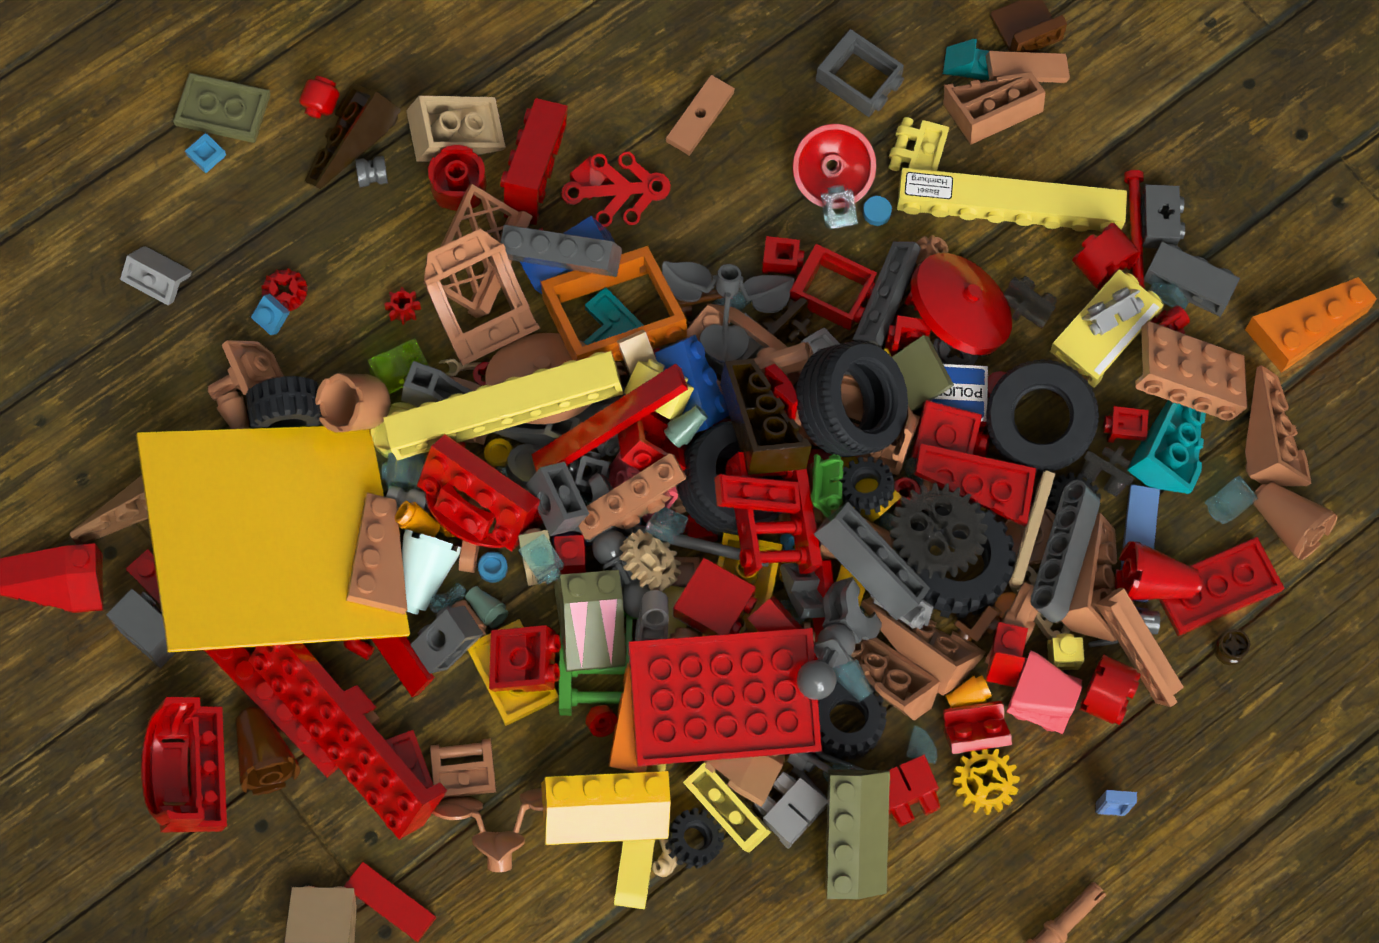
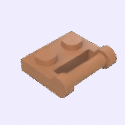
M491 738L482 739L481 743L440 747V744L430 745L433 784L441 782L447 789L442 799L496 792ZM483 754V761L446 766H442L441 759Z

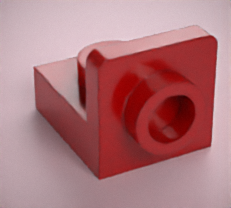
M1114 406L1110 415L1104 418L1103 433H1108L1107 442L1114 443L1116 438L1145 441L1147 438L1149 410Z

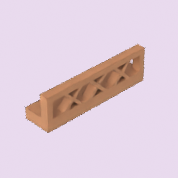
M1118 588L1098 602L1096 606L1133 667L1137 669L1138 673H1141L1140 678L1155 703L1172 707L1177 703L1174 694L1184 687L1124 588Z

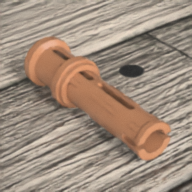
M1091 882L1054 920L1046 921L1043 924L1044 929L1033 940L1028 939L1025 943H1065L1068 938L1067 934L1106 896L1105 892H1102L1103 889L1095 882Z

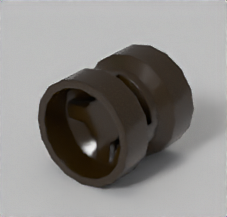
M1232 629L1225 632L1215 645L1217 659L1225 665H1236L1250 650V639L1241 630Z

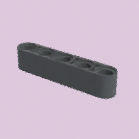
M1078 479L1069 482L1062 492L1031 595V605L1048 621L1053 623L1059 622L1067 616L1100 507V498L1082 480Z

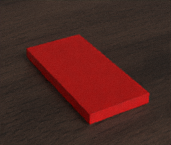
M1255 537L1190 565L1197 569L1199 576L1202 577L1201 590L1192 598L1159 599L1177 636H1180L1282 592L1285 588L1258 537Z

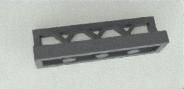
M916 242L892 243L854 335V341H868L882 348L889 331V326L892 325L917 264L916 260L921 247Z

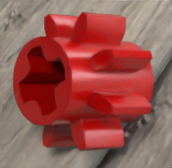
M403 287L396 293L389 292L391 302L384 303L385 310L391 311L389 313L390 320L394 321L397 319L401 321L402 325H405L406 321L410 319L416 321L415 310H421L420 302L415 301L417 298L416 292L413 291L409 294Z

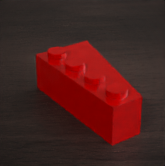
M535 98L532 109L527 108L525 112V127L518 131L516 139L517 149L511 150L508 161L510 168L509 171L504 170L500 187L504 188V203L518 212L525 211L533 216L530 224L534 225L537 224L539 218L538 203L543 204L546 195L547 179L551 178L555 155H558L565 132L568 111L567 105Z

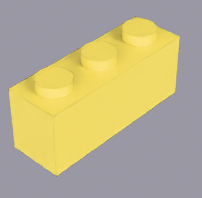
M703 763L683 783L744 851L750 853L772 831L744 800L727 785L728 783L717 770L711 773L705 768L706 764Z

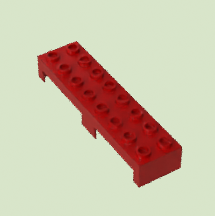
M303 643L256 646L248 661L395 836L400 840L424 826L446 794L447 789L441 782L428 789L424 787L384 740L383 736L379 734L364 716V714L377 707L360 687L356 685L346 691L342 690Z

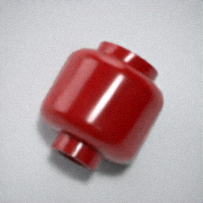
M317 75L315 79H308L299 98L300 105L306 108L304 113L316 119H320L321 115H332L340 96L339 90L335 88L336 83Z

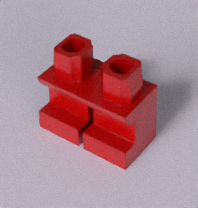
M925 754L901 764L899 768L894 767L888 770L890 771L889 815H892V818L899 827L914 821L915 818L909 807L914 803L919 802L924 815H929L940 809L939 799L936 794L939 787Z

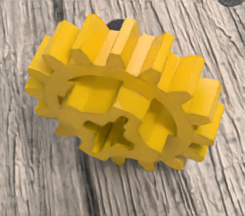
M982 749L980 755L976 751H970V760L963 756L960 759L963 767L956 766L954 769V773L960 776L952 781V785L960 786L955 795L956 797L964 795L965 800L962 805L965 807L972 803L974 805L973 812L975 813L980 807L984 808L986 815L990 814L992 807L997 812H1000L1003 809L1002 802L1010 805L1013 801L1008 794L1016 795L1019 790L1012 786V784H1016L1020 780L1019 776H1012L1017 766L1007 765L1008 755L1002 759L999 758V749H995L992 754H988L987 749ZM986 762V765L983 767L970 768L976 763ZM997 767L1001 769L1005 778L1000 776ZM984 775L989 776L990 783L988 786L982 785ZM967 783L972 785L975 795L969 790ZM992 793L998 795L999 793H1001V795L995 799L986 800V797Z

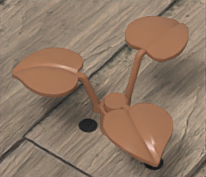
M542 788L531 789L520 795V802L523 804L520 807L513 832H486L481 815L478 812L483 809V803L471 797L461 796L443 799L432 814L446 820H461L470 816L475 818L480 833L472 837V844L487 856L488 870L492 872H506L512 869V852L522 847L525 843V838L518 834L525 811L529 808L543 811Z

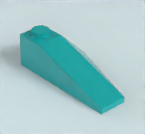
M1168 400L1147 432L1146 440L1142 441L1137 448L1127 471L1150 488L1190 494L1202 471L1199 453L1204 444V439L1201 438V426L1205 423L1206 413Z

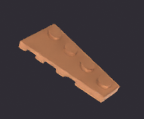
M367 493L364 500L346 601L405 614L407 611L400 532L399 523L395 522L397 503L395 499Z

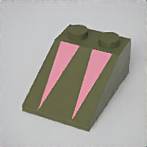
M619 570L559 575L554 584L566 672L624 667L626 665L624 610Z

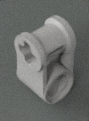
M659 590L648 591L641 599L639 619L636 622L635 641L667 639L669 623L668 597Z

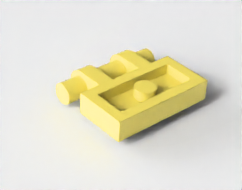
M904 117L901 125L897 127L895 147L891 148L889 154L891 159L889 169L899 171L901 163L907 162L910 163L909 168L937 171L949 127L922 120L920 129L912 128L914 120ZM910 140L916 141L914 151L906 149L907 142Z

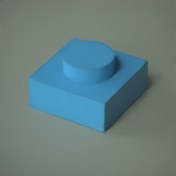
M206 133L185 150L186 155L204 173H207L226 156L225 150Z
M271 294L262 297L251 318L267 333L274 335L278 334L290 311Z

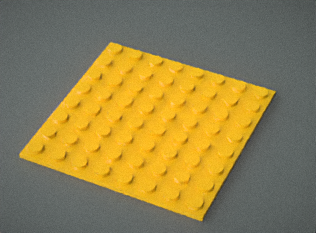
M325 426L138 432L136 434L167 652L403 637L410 635L406 613L400 614L346 601L365 497L367 493L384 497L371 429L336 433L328 430Z

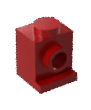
M766 236L762 273L775 272L796 275L797 267L803 268L804 251L799 250L800 240Z

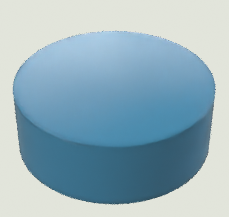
M881 196L869 198L863 208L864 219L874 226L887 223L892 212L890 202Z
M487 552L482 555L478 561V571L481 578L490 583L501 581L508 571L505 557L498 552Z

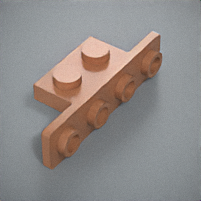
M671 453L587 505L589 515L578 526L584 538L591 540L611 526L630 529L639 524L640 518L647 513L653 514L663 509L665 502L671 499L668 490L686 479V475L676 457Z

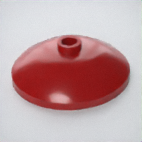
M843 124L819 126L806 134L795 150L792 162L794 181L799 191L809 201L818 206L831 209L850 206L859 201L873 184L876 174L874 150L868 139L853 127ZM829 160H834L836 163L833 170L827 169L826 164Z

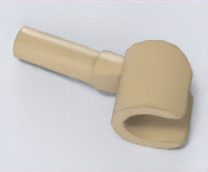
M455 359L441 360L439 364L447 363L450 370L445 374L447 376H455L459 371L474 370L481 362L468 363L462 366Z

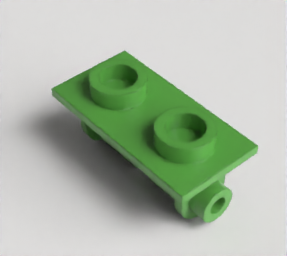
M815 454L814 468L812 469L813 492L811 493V500L814 507L828 517L831 515V510L838 509L839 505L842 504V483L838 480L843 479L844 462L839 455L833 454L829 456V459L823 460L818 454Z

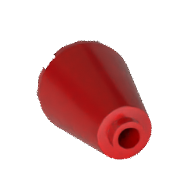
M1129 541L1120 554L1119 560L1124 561L1122 570L1116 569L1115 589L1124 588L1131 600L1192 598L1201 590L1202 577L1199 576L1197 569L1140 542Z

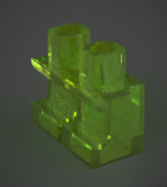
M416 339L409 340L368 360L370 374L379 378L386 385L389 394L403 388V377L406 380L413 361L428 366V363Z

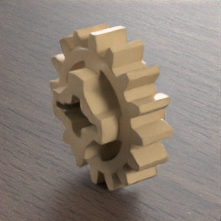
M640 529L623 541L624 544L620 547L623 554L620 556V559L627 563L623 568L633 573L630 577L632 580L636 578L640 580L642 588L647 584L650 591L656 588L659 591H664L678 580L677 577L681 574V571L677 568L681 565V562L674 559L677 552L669 550L670 543H663L661 535L658 534L656 537H653L650 530L643 533Z

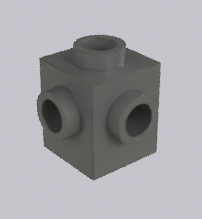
M589 451L567 465L578 491L591 494L592 489L589 479L597 472H600L609 480L610 468L608 467L610 462L600 460V453ZM585 465H587L589 467V473L588 475L583 476Z

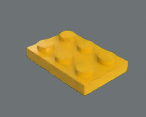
M520 619L498 630L522 628L523 625ZM491 633L478 639L467 650L505 726L559 700L555 687L554 690L525 692L522 689L498 692L490 690Z

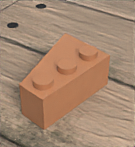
M1032 72L997 77L996 81L983 83L975 80L970 81V85L954 87L953 84L944 85L943 105L970 145L1044 111L1045 90Z

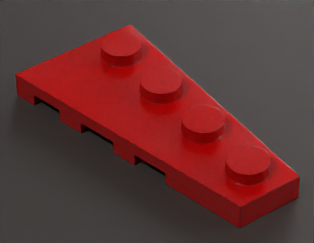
M925 444L919 446L914 475L971 502L981 504V507L990 509L994 513L1024 527L1028 523L1036 468Z

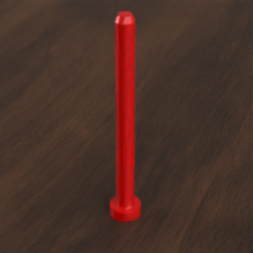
M1130 170L1124 173V182L1129 184L1131 242L1141 253L1140 258L1132 267V275L1139 281V285L1145 289L1140 183L1144 181V173L1140 170Z

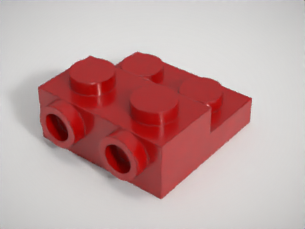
M547 625L491 630L489 689L493 692L521 689L525 692L554 690V683L560 679V668L555 663V652L560 651L561 640L556 631Z

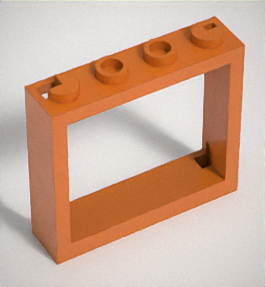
M648 246L621 254L617 277L573 270L540 281L543 301L572 360L578 361L589 358L596 352L606 353L611 351L615 362L622 361L623 357L617 341L640 330H644L647 333L652 349L687 337L686 317ZM648 274L670 317L582 347L561 303Z

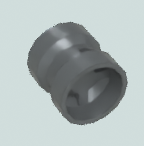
M376 156L373 160L368 161L364 158L355 159L360 187L369 186L373 182L378 184L388 183L384 156Z

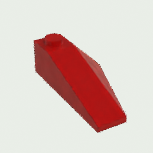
M93 543L62 546L0 558V596L17 600L23 599L43 606L57 607L72 613L104 610L103 554L98 546Z

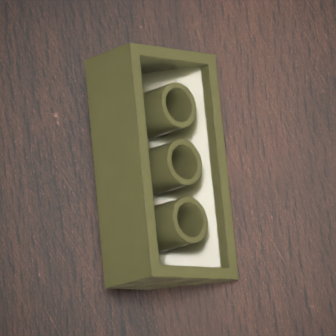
M828 769L825 893L827 899H863L887 894L890 771Z

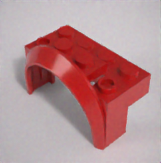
M444 434L431 446L417 484L419 488L425 491L426 503L431 514L447 531L466 542L490 548L506 547L512 552L520 545L518 535H523L525 531L538 528L543 524V520L537 510L541 500L467 450L465 442L457 443ZM453 486L469 495L482 507L489 509L491 512L482 510L467 502L457 493ZM495 518L496 524L494 526L492 533H489L490 527Z
M166 697L152 714L146 728L141 759L142 790L146 807L151 816L160 825V832H220L227 827L223 708L200 706V697ZM163 739H182L184 742L161 741ZM188 748L190 750L191 795L189 794Z

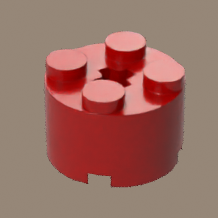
M463 145L447 146L435 158L433 157L429 163L428 176L431 192L440 207L457 211L470 184L486 192L487 181L483 160L471 148ZM473 195L470 204L472 208L479 206L481 199Z
M1114 222L1109 224L1098 237L1092 234L1081 244L1084 249L1077 253L1072 261L1096 289L1101 290L1119 269L1123 271L1127 267L1130 270L1140 258L1141 253Z
M1103 654L1088 684L1086 698L1082 699L1079 710L1108 723L1120 725L1127 711L1126 707L1129 700L1126 698L1133 699L1139 686L1138 681L1141 673H1138L1137 669Z

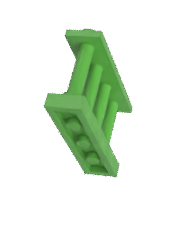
M624 612V616H626V665L624 667L566 672L561 640L559 661L560 715L572 716V706H578V703L619 704L623 692L578 691V688H572V677H578V674H624L627 663H629L628 642L632 641V620H637L638 618L630 617Z

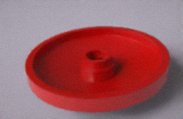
M937 253L927 257L915 269L911 279V293L914 304L924 322L940 339L957 350L973 355L990 354L1007 341L1012 331V314L1008 301L997 283L982 268L961 256L951 253Z

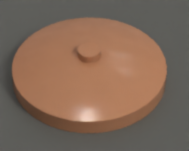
M538 333L527 335L505 345L492 357L486 370V385L500 384L511 377H524L533 374L538 369L558 367L564 362L572 360L560 334ZM579 340L582 347L587 345ZM591 404L527 423L552 424L565 421L582 413Z

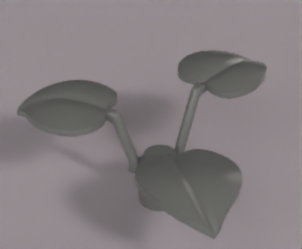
M664 261L662 265V274L676 299L684 302L698 301L701 298L702 292L709 293L715 285L720 296L725 298L723 326L717 324L709 325L700 335V342L704 346L705 353L720 363L739 360L748 348L749 339L747 332L740 326H728L730 299L738 293L739 288L745 301H752V305L756 310L764 313H775L787 305L790 298V290L794 284L793 277L780 275L755 276L749 278L743 284L740 269L732 264L721 266L718 270V275H714L713 279L709 270L697 263H672Z

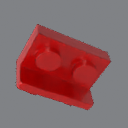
M897 315L895 325L889 326L885 349L888 348L891 356L897 354L898 349L903 350L923 335L929 337L931 329L923 319Z
M1002 701L943 710L944 733L952 754L1012 745L1011 733L1004 719V705Z

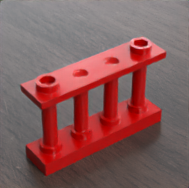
M738 452L729 459L726 465V475L744 477L781 476L785 481H795L799 485L801 511L796 514L790 513V521L755 522L753 510L734 508L741 548L739 560L741 566L744 567L745 577L752 576L762 569V563L796 562L800 574H810L821 567L823 564L819 540L814 535L817 528L807 468L748 475L744 452ZM791 533L794 537L795 550L760 551L757 534Z

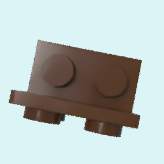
M1019 0L991 12L990 15L1009 52L1032 53L1061 41L1068 24L1063 15L1053 18L1043 0Z

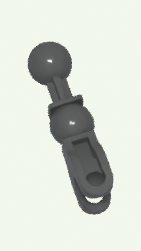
M597 472L589 479L593 493L592 502L614 489L609 480L600 472ZM611 526L591 540H587V542L592 543L594 558L604 565L602 566L604 571L619 570L620 582L623 588V610L630 617L639 618L641 599L650 589L647 584L642 588L640 580L637 578L632 580L630 577L633 573L630 570H624L623 567L627 563L620 559V556L623 554L620 547L627 538L618 531V527ZM579 527L573 530L576 533L582 534Z
M853 577L833 583L823 598L825 621L822 626L824 629L818 635V641L814 643V653L818 659L805 663L797 674V686L800 692L809 699L820 700L828 697L836 686V674L833 667L847 664L855 650V644L860 643L862 639L870 640L876 638L881 629L882 622L875 612L868 616L862 613L858 602L860 588Z

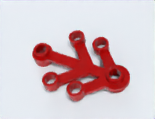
M623 152L618 157V165L622 169H629L641 181L630 183L608 164L607 158L603 154H595L590 159V167L594 171L601 172L613 184L582 187L577 182H569L562 187L561 198L566 204L575 205L583 198L615 196L604 210L599 211L595 215V219L599 222V215L606 214L608 222L601 225L608 227L612 223V217L631 194H642L633 208L625 210L622 215L624 223L632 226L639 222L641 213L652 200L660 201L667 197L670 192V182L662 173L650 174L636 162L635 156L631 152ZM624 155H628L631 158L629 166L622 163ZM597 157L601 158L604 162L601 168L594 165V159ZM654 181L659 182L662 186L659 192L652 189ZM570 188L577 189L578 196L576 198H571L568 195ZM628 212L636 214L634 222L627 220L626 215Z

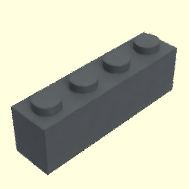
M504 225L500 242L504 244L509 260L617 277L622 248L613 241Z
M849 502L825 518L815 531L814 535L895 620H898L917 607L930 590V587Z

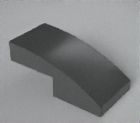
M781 564L780 571L785 589L801 619L825 617L823 597L817 590L820 579L815 572L800 574L798 564Z

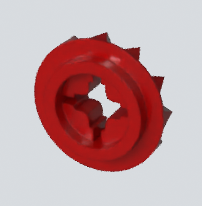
M289 268L286 270L276 269L270 276L266 275V280L261 285L262 297L271 294L289 311L300 307L307 297L306 281L299 272L296 273ZM277 284L282 286L290 284L289 290L291 294L286 292L279 294L280 291Z

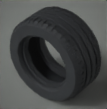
M859 340L829 346L815 352L807 360L801 371L796 390L798 399L797 411L807 435L819 448L831 455L851 457L878 452L887 448L896 440L907 417V387L897 363L882 348L868 341ZM846 371L858 383L863 397V415L858 427L846 415L841 399V383Z

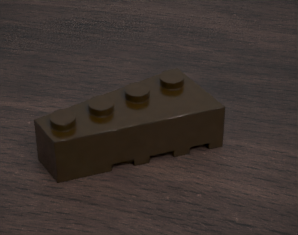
M755 360L725 361L720 386L740 450L744 452L748 475L806 469L812 445L807 438L803 439L799 433V426L794 419L789 418L784 410L785 405L780 398L775 397L771 391V384Z

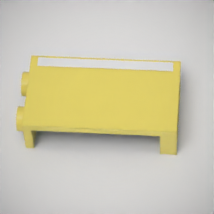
M1119 269L1052 343L1050 352L1064 364L1078 371L1079 374L1089 376L1088 383L1095 388L1102 380L1104 372L1142 331L1141 327L1147 321H1151L1154 316L1157 318L1160 315L1164 304L1161 303V299L1156 293L1142 288L1139 285V281L1132 274L1124 273ZM1125 287L1140 290V293L1136 294L1135 298L1140 297L1144 303L1141 312L1124 322L1121 321L1118 313L1114 316L1119 325L1103 335H1093L1089 328L1092 322L1082 320V317L1089 313L1088 308L1099 302L1105 304L1113 299L1112 294Z

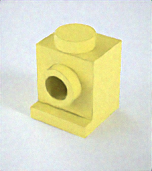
M1064 633L1056 635V638L1047 641L1048 661L1060 670H1079L1084 662L1083 637L1074 638L1073 634Z

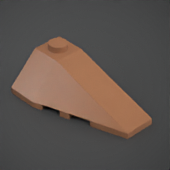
M877 637L870 640L862 639L860 643L855 644V650L850 656V660L887 702L914 721L932 709L940 685L939 680Z

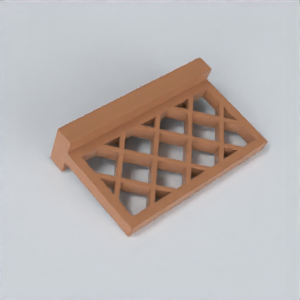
M470 184L440 247L453 242L454 235L456 240L462 237L459 229V224L462 220L469 219L472 231L474 232L479 229L475 217L486 214L491 230L485 232L488 234L492 233L494 239L501 242L504 226L497 228L493 211L500 210L508 215L505 225L528 228L533 216L525 211L518 212L477 186ZM473 195L482 200L483 211L473 213L470 204ZM490 258L482 260L485 268L482 275L475 276L471 265L466 267L468 279L457 281L454 273L449 276L451 284L442 285L446 297L467 308L468 314L475 318L489 314L501 288ZM471 283L474 293L471 300L462 296L459 288L460 284Z

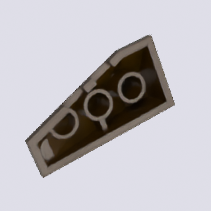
M353 83L336 110L335 115L339 118L335 127L327 130L325 137L328 143L325 148L317 153L305 182L318 189L325 186L396 124L401 109L378 92Z

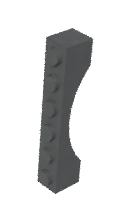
M413 361L403 386L401 401L420 407L425 402L442 401L448 399L453 394H466L472 392V390L454 381L441 370ZM572 417L568 420L552 424L523 423L493 433L524 444L530 443L543 447L576 427L580 419Z

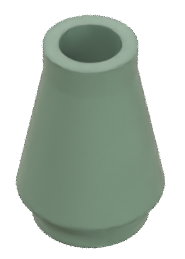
M695 405L691 410L668 422V427L664 430V433L678 448L684 444L688 445L704 421L708 419V415L700 406Z
M478 586L471 588L465 596V599L470 603L485 626H489L492 629L497 628L508 616V611L505 609L506 605L482 591Z

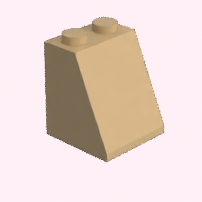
M342 886L334 888L292 887L285 943H354L357 907L354 888Z

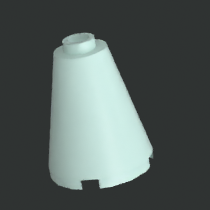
M405 529L402 561L407 612L418 615L419 610L426 611L460 555L461 547L454 546L453 550H451L453 545L451 543L421 533L411 537L413 531Z

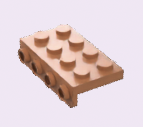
M1147 321L1141 327L1143 375L1135 381L1136 389L1218 417L1221 420H1233L1247 409L1245 361L1243 355Z

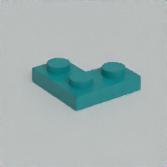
M606 287L585 304V310L602 326L584 341L587 345L644 326Z

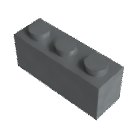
M1164 242L1161 243L1144 277L1145 282L1219 317L1223 314L1240 280L1230 270L1225 268L1219 269L1209 264L1202 257L1189 255L1183 252L1180 247Z

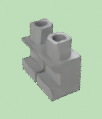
M783 772L773 784V787L783 797L776 803L768 796L762 807L754 803V808L763 817L762 822L789 849L807 829V826L809 827L826 809L827 799L802 778L796 781L793 777Z

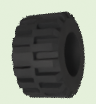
M284 376L262 381L249 388L246 397L250 429L320 426L322 423L319 418L322 417L320 405L315 403L319 384L305 377Z
M846 677V681L841 682L839 678L836 679V686L833 692L828 697L818 700L821 745L825 748V753L829 755L831 752L835 753L839 759H842L843 756H848L849 760L855 759L858 754L861 757L866 755L869 749L873 750L877 745L886 725L887 719H885L887 712L886 707L882 705L883 698L881 695L877 696L875 694L876 690L872 685L867 688L864 686L865 681L859 679V683H855L853 678ZM843 704L855 706L862 712L865 718V725L861 730L854 733L842 732L832 724L830 720L831 710Z

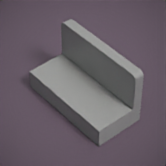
M144 246L127 255L120 280L162 303L170 305L175 300L180 282L189 278L192 271Z

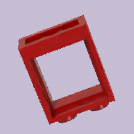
M815 244L790 290V298L797 301L800 297H803L809 303L807 306L810 312L851 330L854 322L859 324L866 309L863 305L867 298L870 299L876 284L877 272ZM821 266L863 285L849 314L806 293Z
M653 411L618 433L621 460L640 472L670 453L676 457L682 470L686 469L683 445L678 448L666 436L664 430L668 427L667 423L671 420Z

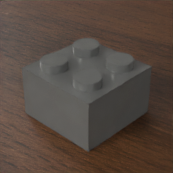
M131 589L106 615L124 637L161 669L176 653L167 652L163 617L160 614L162 611L156 606V602L145 592L139 595Z

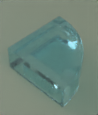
M1153 283L1150 291L1156 293L1160 297L1161 302L1168 306L1174 307L1178 305L1185 310L1189 303L1177 285Z
M914 725L906 756L917 758L925 754L929 763L936 764L937 749L933 740L925 730Z

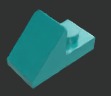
M977 39L948 46L946 48L943 74L991 81L989 80L986 55L989 51L976 49Z

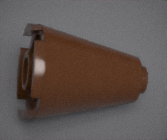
M255 707L242 710L235 720L239 781L242 790L247 793V789L252 790L253 795H262L286 787V780L290 777H293V780H295L300 774L301 770L297 759L264 710Z

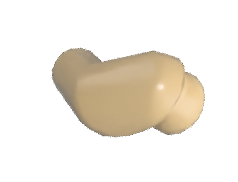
M659 839L663 852L658 860L654 861L652 870L660 877H667L674 871L679 858L675 856L671 859L669 854L672 850H666L665 847L668 840Z

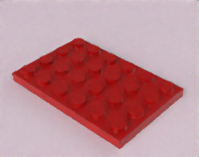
M813 628L628 642L637 766L822 751L818 700L807 698L800 692L797 686L799 669L805 663L815 660Z

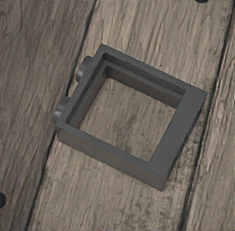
M850 29L817 68L816 81L870 117L875 110L880 111L888 99L886 96L891 90L895 92L901 86L904 77H902L904 65ZM853 53L888 76L887 80L871 99L835 76Z

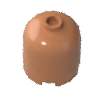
M339 373L330 378H325L317 389L315 403L320 405L322 417L319 419L328 430L337 433L373 429L384 422L383 417H387L389 414L391 399L386 385L379 378L368 374Z

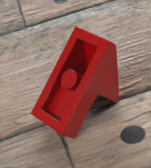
M997 622L985 681L1016 687L1025 662L1023 652L1028 628Z

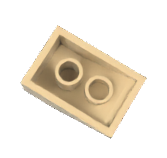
M418 96L406 110L416 161L430 162L443 148L451 145L467 146L477 155L502 151L506 148L495 97Z

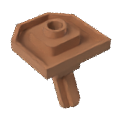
M227 340L222 344V348L231 366L227 370L229 375L209 385L208 393L214 401L237 389L242 391L243 395H246L249 388L268 379L284 376L274 354L259 342Z

